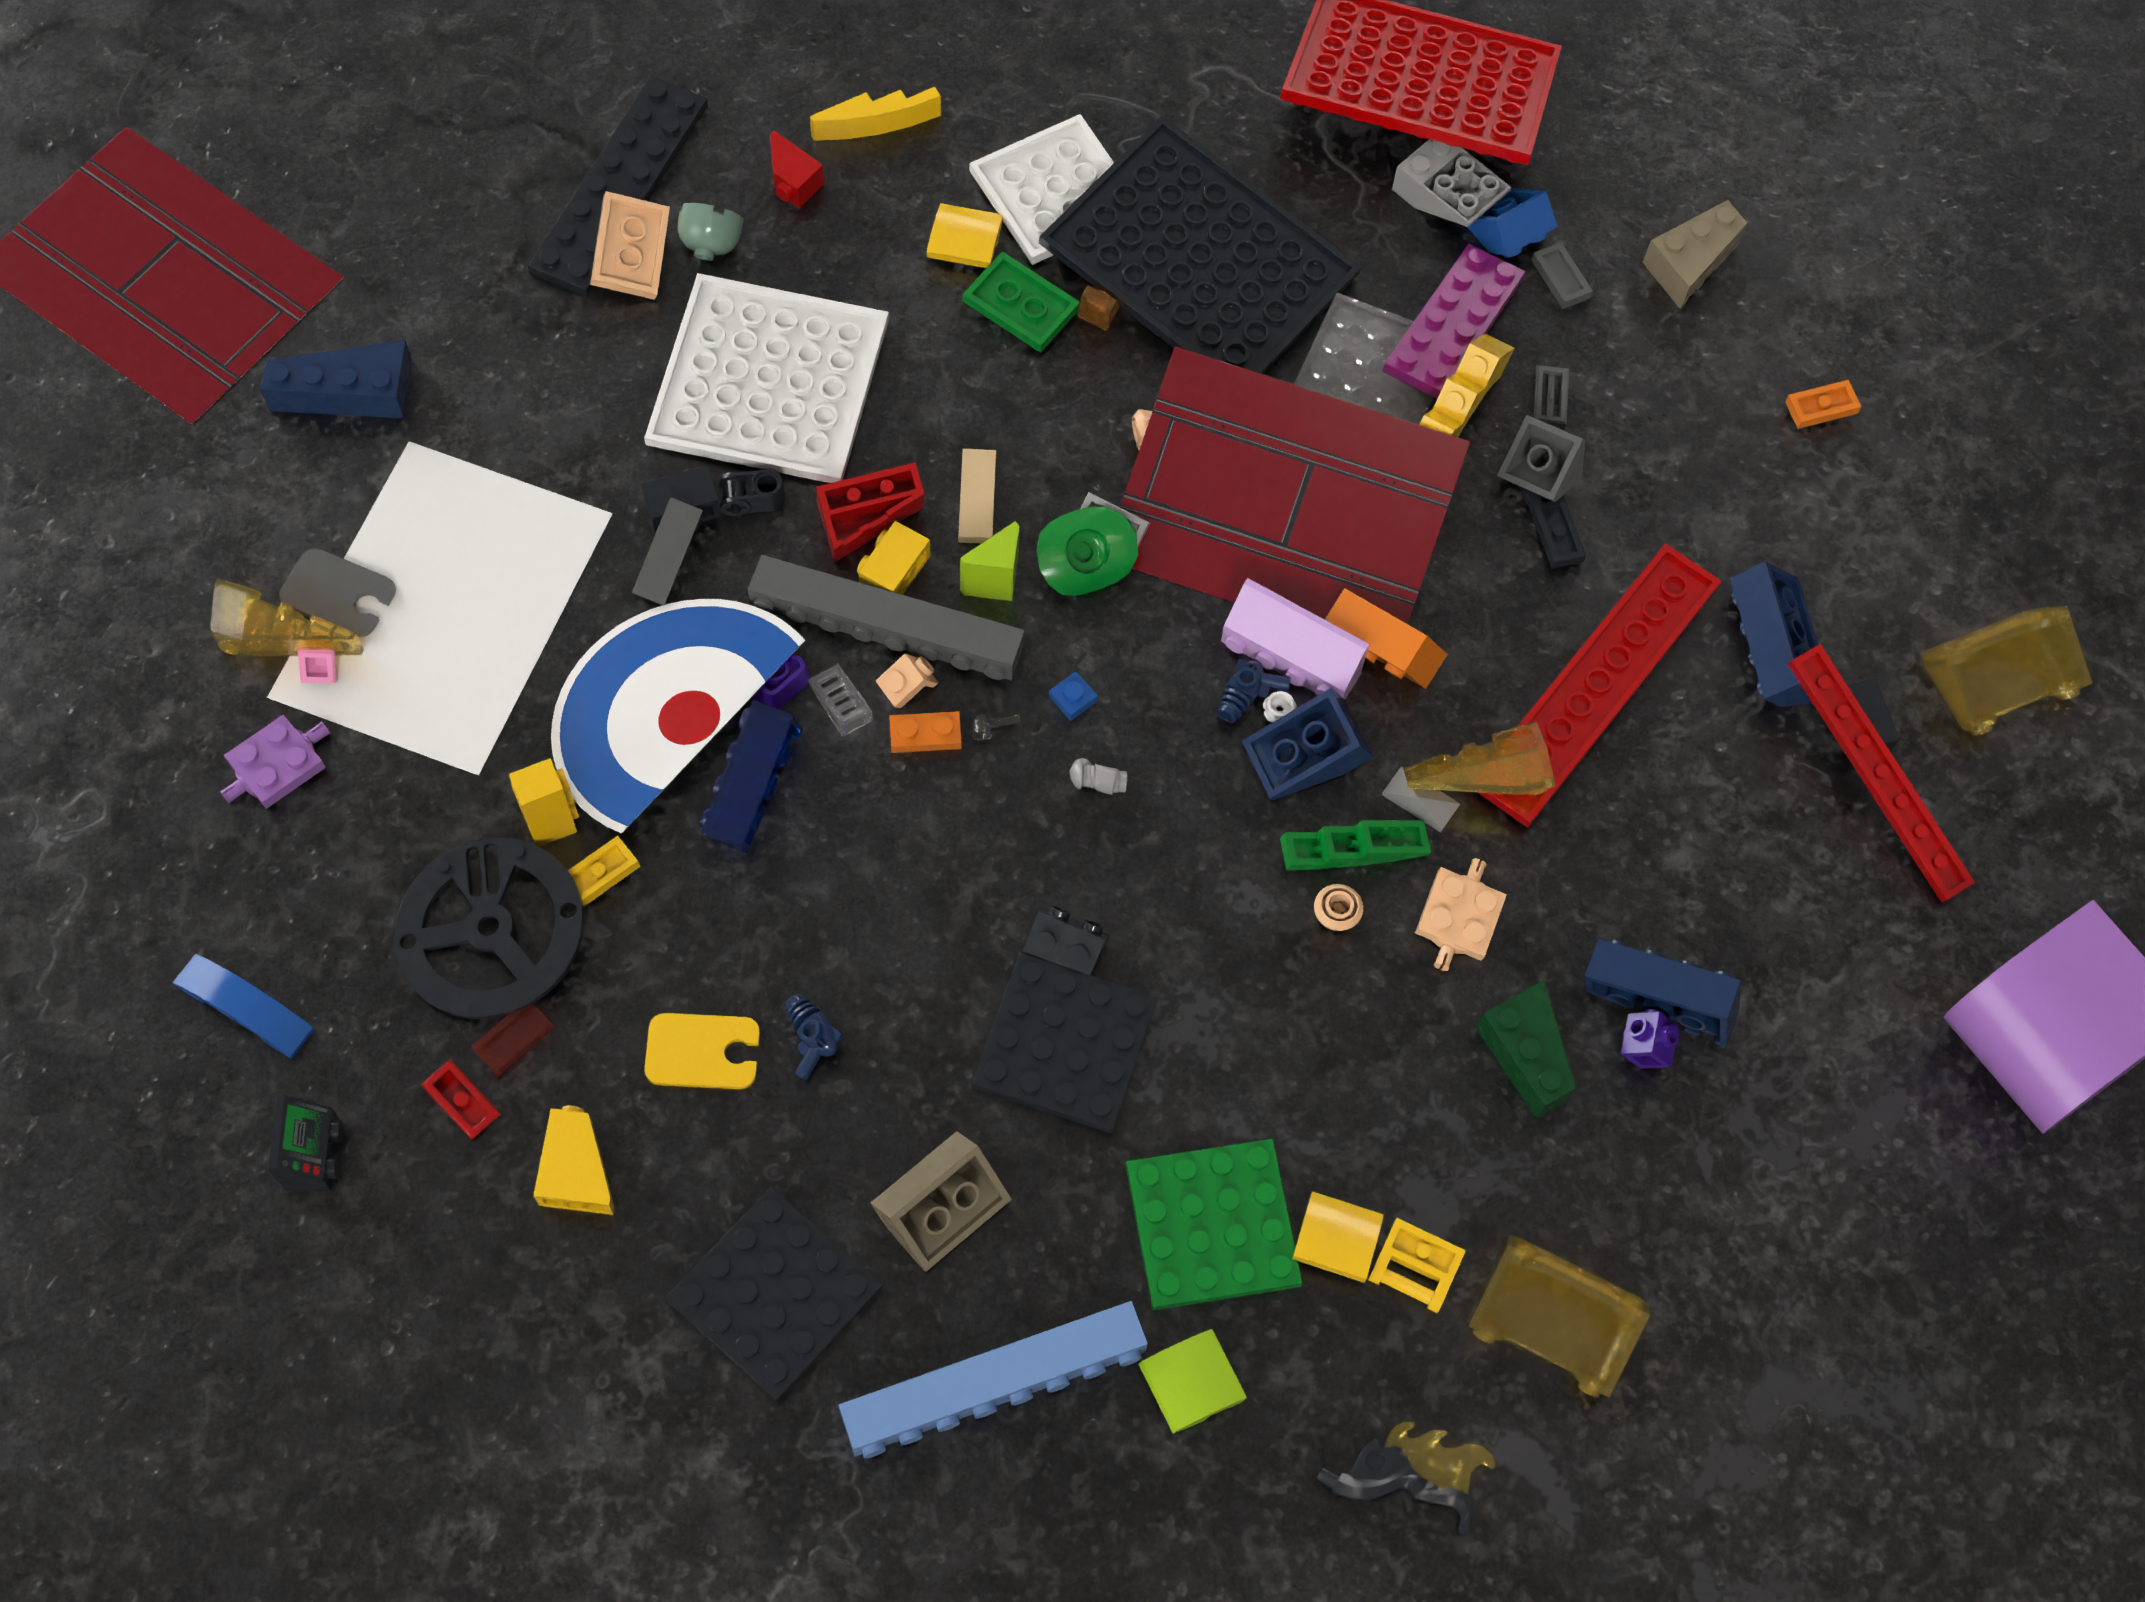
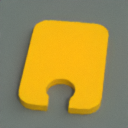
M675 1013L658 1014L651 1020L649 1025L645 1075L652 1084L661 1086L746 1089L755 1081L757 1061H744L740 1064H734L726 1059L725 1051L733 1042H743L748 1046H759V1026L756 1021L748 1017Z

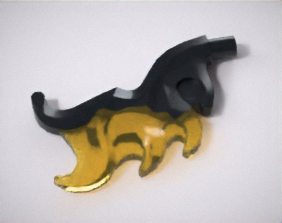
M1403 1422L1390 1432L1385 1448L1380 1447V1442L1377 1439L1369 1442L1361 1450L1353 1468L1346 1474L1342 1473L1339 1475L1323 1465L1316 1480L1333 1489L1331 1493L1358 1501L1375 1500L1398 1489H1406L1411 1493L1413 1499L1449 1506L1455 1509L1460 1515L1457 1531L1460 1535H1464L1469 1530L1474 1517V1506L1468 1496L1471 1473L1475 1467L1481 1464H1485L1491 1469L1496 1466L1490 1452L1482 1446L1464 1444L1457 1448H1445L1439 1443L1441 1438L1448 1435L1447 1431L1444 1430L1430 1431L1419 1438L1411 1439L1407 1436V1431L1414 1427V1422Z

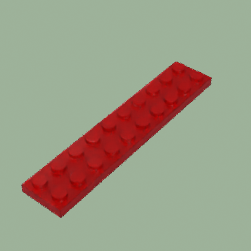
M1665 543L1474 779L1471 788L1528 828L1718 589L1722 581Z

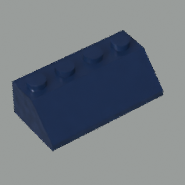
M1764 561L1730 578L1733 588L1731 597L1735 606L1739 609L1742 619L1740 621V629L1747 638L1750 647L1748 657L1752 666L1756 669L1759 679L1757 689L1763 699L1780 707L1812 703L1788 666L1790 661L1818 645L1799 578Z

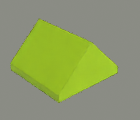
M1016 521L960 558V591L964 596L1006 601L1013 600L1019 551V525Z

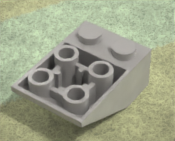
M1429 139L1397 166L1392 190L1415 209L1469 227L1511 190V187L1463 148L1449 146L1443 142Z

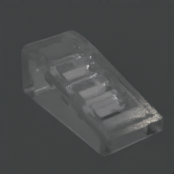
M839 664L808 679L809 685L842 737L873 721L872 710ZM835 676L837 677L838 681L825 688H822L820 685ZM840 687L844 688L843 691L835 694L832 697H829L827 695L828 693ZM849 696L850 700L836 707L834 703ZM853 706L856 707L854 711L844 716L841 714V712Z

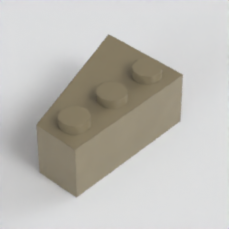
M1727 200L1652 239L1642 263L1681 309L1695 290H1698L1703 285L1705 279L1713 270L1715 271L1738 246L1747 222L1730 201Z

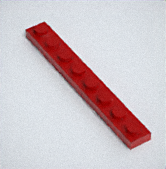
M1819 644L1790 661L1788 666L1939 900L1944 902L1974 884L1975 881L1822 645Z

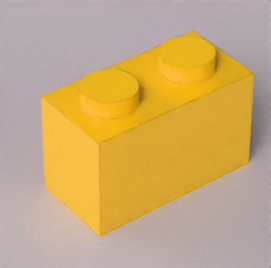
M894 521L888 531L884 529L880 533L875 543L876 548L871 555H865L860 561L857 568L859 583L903 595L930 557V539Z

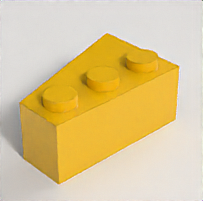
M551 758L509 774L512 789L535 845L541 847L577 832L573 820L579 818V814L574 804L569 783L562 768L555 770Z

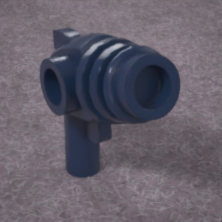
M1239 659L1235 673L1227 682L1226 689L1223 692L1222 701L1219 703L1217 711L1218 716L1229 723H1235L1237 718H1240L1242 713L1256 699L1257 695L1265 698L1268 696L1270 688L1288 691L1291 678L1264 673L1263 666L1259 661L1251 660L1248 662Z
M797 994L785 1003L784 1008L799 1038L802 1040L798 1044L797 1049L804 1057L794 1074L804 1080H808L821 1055L829 1057L836 1053L838 1043L843 1038V1034L833 1027L828 1017L810 1003L808 998H804L802 994Z

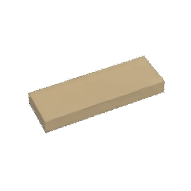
M963 449L959 543H983L993 536L996 450Z

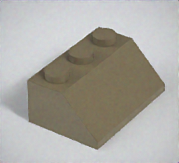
M956 1131L875 1198L871 1205L891 1234L924 1271H928L1012 1199L978 1145Z

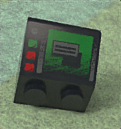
M277 1095L268 1170L285 1191H331L332 1179L338 1178L340 1167L339 1157L335 1156L336 1143L342 1142L344 1132L343 1121L339 1120L332 1107L286 1095Z

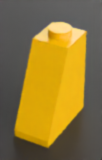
M563 1106L562 1110L551 1108L533 1195L539 1206L614 1215L615 1207L589 1114L585 1113L584 1109L576 1106Z

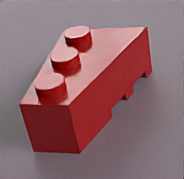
M916 463L816 487V502L834 563L879 536L884 529L888 530L894 521L900 523L923 508L925 493Z

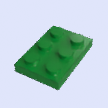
M1003 251L963 293V302L1040 353L1080 310V301Z

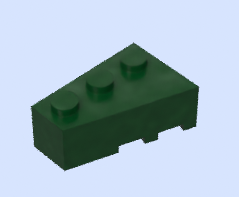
M1543 980L1484 1013L1476 1027L1536 1119L1567 1102L1575 1090L1570 1067Z

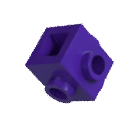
M1647 1009L1644 1013L1628 1014L1626 1028L1623 1032L1621 1054L1640 1069L1672 1067L1675 1046L1679 1039V1026L1668 1019L1664 1012L1655 1009Z

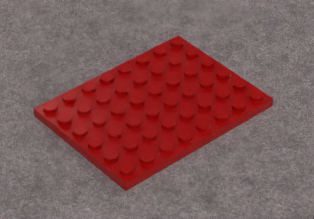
M1316 0L1283 85L1280 99L1295 105L1319 109L1325 113L1349 117L1355 121H1364L1383 126L1388 130H1398L1413 134L1419 138H1428L1443 142L1449 146H1458L1476 151L1479 154L1503 158L1512 163L1528 165L1562 46L1389 0Z

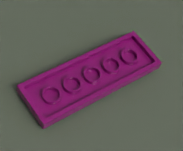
M1468 244L1386 360L1382 372L1438 399L1447 378L1456 373L1469 344L1482 335L1487 334L1523 281L1526 271Z

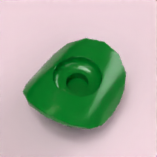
M1092 506L1075 510L1049 522L1040 532L1036 549L1038 567L1047 584L1061 595L1077 596L1101 590L1117 583L1130 573L1138 557L1137 535L1127 518L1109 507Z

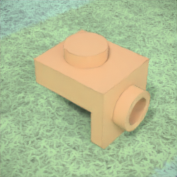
M904 654L876 680L887 698L897 708H902L925 686L934 688L938 684V681L932 674L934 673L932 665L922 656L915 657L909 654Z

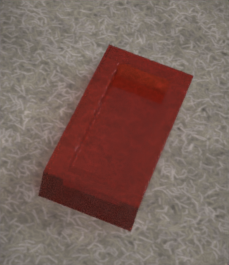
M532 1004L523 1010L507 1015L472 1045L471 1048L498 1077L554 1027L547 1017Z

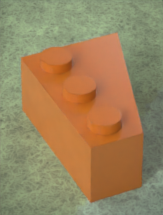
M1345 588L1325 618L1331 624L1369 644L1365 659L1372 663L1376 659L1385 664L1384 669L1399 679L1405 676L1424 689L1428 687L1448 655L1424 633Z

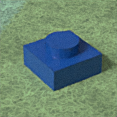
M1076 671L1049 690V698L1070 721L1098 700V695Z

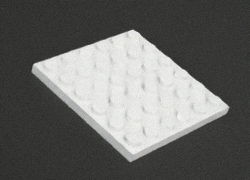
M697 273L644 437L645 444L759 469H772L779 473L827 483L843 480L889 321V312Z

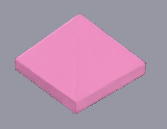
M298 649L301 682H337L334 649Z

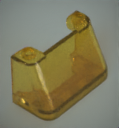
M2067 606L2027 610L1920 653L1924 668L1962 730L1971 731L1973 736L1993 730L1992 724L1998 721L1997 716L2047 696L2059 695L2060 700L2069 699L2081 694L2080 688L2093 684Z
M1510 1235L1472 1315L1469 1327L1474 1329L1473 1334L1477 1338L1487 1343L1494 1344L1495 1340L1504 1341V1339H1507L1574 1373V1377L1580 1381L1578 1388L1594 1397H1599L1601 1393L1610 1398L1650 1317L1648 1303L1638 1296L1522 1238Z

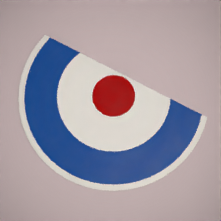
M722 599L684 600L662 605L638 614L616 626L599 639L578 661L564 683L555 705L551 729L552 754L556 769L562 768L575 802L598 822L617 832L623 833L805 641L803 637L782 619L765 610L741 602Z

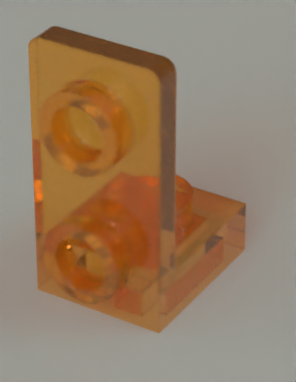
M1087 286L1081 296L1077 316L1107 330L1120 306L1116 304L1117 300L1110 297L1108 293L1095 287Z

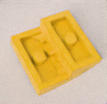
M940 203L927 247V258L987 268L992 263L995 247L998 245L1003 217L997 213Z
M1312 1191L1292 1259L1365 1283L1384 1214Z

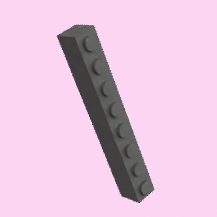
M761 555L748 587L750 605L769 613L774 612L785 615L797 623L809 622L816 624L828 632L840 631L851 634L854 638L863 642L872 640L882 643L894 651L906 650L917 653L926 660L935 661L938 659L945 661L961 670L972 669L983 672L986 676L996 680L1004 678L1012 681L1024 647V629L765 555Z

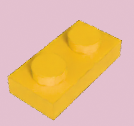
M617 835L569 869L568 872L578 887L584 907L638 869L640 864Z

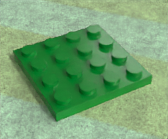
M1273 1139L1126 1161V1170L1152 1311L1301 1287L1302 1279L1298 1261L1292 1259L1295 1245Z

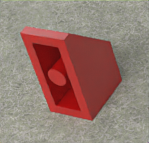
M773 131L770 134L775 192L783 201L791 202L800 208L824 185L823 164L776 131Z

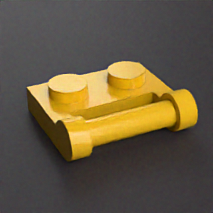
M1396 1218L1368 1280L1377 1285L1380 1282L1427 1304V1309L1438 1313L1466 1250ZM1393 1260L1438 1282L1435 1291L1387 1269L1389 1261Z

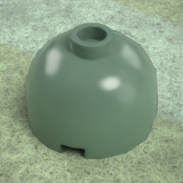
M684 203L682 207L680 206L678 216V234L683 244L695 251L694 256L696 258L711 261L714 255L722 256L735 248L741 236L744 218L727 209L724 210V214L714 211L713 205Z

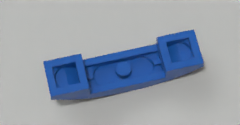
M195 954L173 981L174 986L204 1004L206 1002L258 1035L263 1042L290 1059H293L315 1030L311 1025L266 993L200 955Z

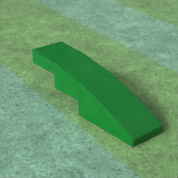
M1361 820L1356 826H1323L1318 832H1285L1280 837L1286 871L1356 867L1423 857L1431 853L1424 820Z

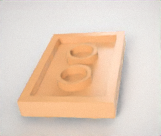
M606 191L603 197L590 285L655 300L658 294L670 207Z

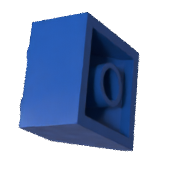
M1511 187V190L1467 228L1489 253L1504 255V257L1508 258L1521 253L1522 247L1527 244L1545 239L1547 233L1558 227L1546 191Z

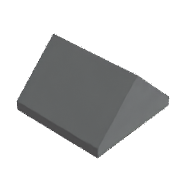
M1526 415L1497 476L1556 502L1582 479L1585 440Z

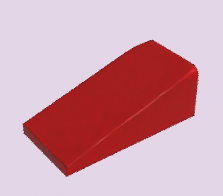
M451 1059L421 1084V1087L471 1140L500 1115L495 1107Z

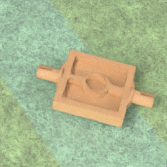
M1472 859L1467 876L1459 875L1440 867L1435 876L1415 934L1432 940L1440 947L1434 966L1439 969L1442 965V971L1449 970L1454 953L1466 954L1480 961L1486 955L1507 894L1480 882L1486 867V862L1483 860L1478 865L1480 859Z

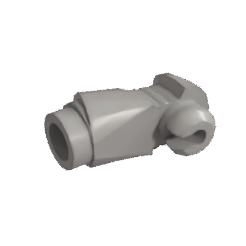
M1084 758L1074 761L1069 771L1071 781L1077 789H1081L1082 786L1095 788L1096 791L1110 795L1126 792V771H1119L1116 768L1097 764L1091 766L1090 761Z

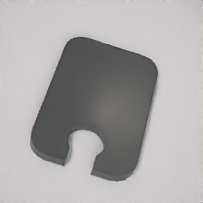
M314 548L305 551L283 584L279 596L283 605L289 609L353 636L365 637L373 632L380 619L373 614H363L356 611V602L361 597L369 595L377 598L379 603L389 606L395 596L396 587L393 581L384 575L324 550Z

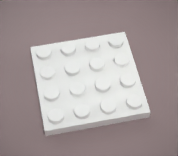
M1081 114L971 162L969 171L997 213L1003 217V222L1033 265L1053 256L1052 253L1039 244L1040 235L1114 162Z

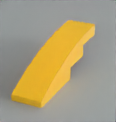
M932 87L906 98L900 89L872 101L866 92L810 116L811 136L814 141L843 140L880 135L908 128L941 116V95L935 87Z

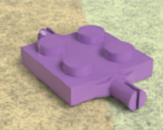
M284 715L280 716L224 755L227 762L235 770L238 780L220 791V793L230 803L247 791L249 794L257 797L267 809L326 768L323 761L315 753L313 744L330 734L329 730L321 721L318 725L303 733L294 728Z

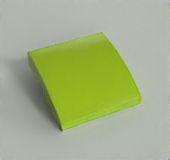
M1212 1329L1179 1342L1139 1363L1173 1434L1201 1423L1209 1416L1240 1404L1247 1398Z

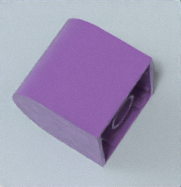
M2092 900L1997 969L1956 1003L1943 1018L2039 1131L2044 1134L2145 1059V957L2099 905Z

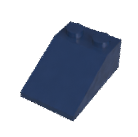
M1332 688L1242 740L1256 772L1272 801L1344 775L1373 758L1345 700Z

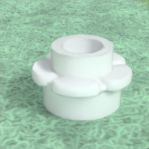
M1277 691L1264 700V716L1273 723L1295 710L1297 705L1290 694ZM1277 707H1282L1283 710H1282V711H1278L1276 708H1277Z

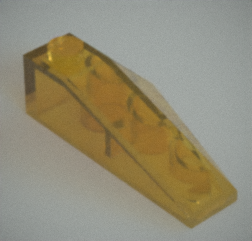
M217 579L214 587L210 632L222 651L232 655H237L239 652L249 656H298L299 648L334 649L335 656L362 655L364 648L356 633L317 616H312L310 620H307L299 612L293 610V606L281 602L280 606L277 607L261 600L262 593L257 590L223 579Z
M1537 722L1492 734L1493 741L1482 746H1477L1474 742L1463 746V750L1456 756L1451 757L1447 754H1440L1404 768L1409 789L1514 795L1527 793L1529 795H1537L1545 792L1547 788L1555 787V781L1548 749Z

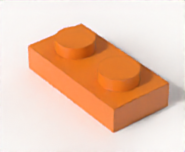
M1849 380L1790 394L1785 401L1797 429L1855 415L1861 409V404Z
M959 711L889 715L891 753L961 749Z

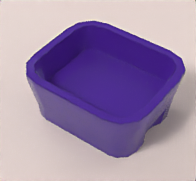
M793 653L752 697L768 710H777L783 707L811 679L810 671L804 660Z

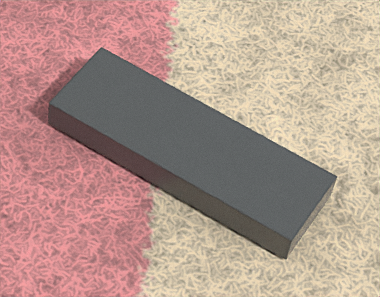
M670 497L632 594L659 605H665L703 510Z

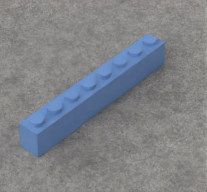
M1129 1301L839 1404V1410L854 1457L863 1454L864 1458H871L885 1452V1446L900 1441L901 1445H906L923 1438L922 1432L937 1427L938 1432L946 1431L960 1424L959 1419L974 1414L975 1419L996 1412L997 1405L1009 1401L1011 1405L1027 1402L1033 1398L1032 1393L1045 1388H1047L1048 1392L1061 1390L1070 1385V1379L1083 1375L1084 1379L1097 1377L1106 1372V1366L1117 1362L1120 1363V1366L1133 1364L1142 1359L1141 1354L1146 1352L1148 1343L1133 1303Z

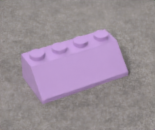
M1249 578L1243 584L1224 624L1221 642L1225 643L1231 651L1239 654L1243 653L1255 661H1259L1264 669H1273L1283 676L1291 678V684L1304 686L1313 691L1317 696L1332 688L1344 700L1361 675L1369 644Z

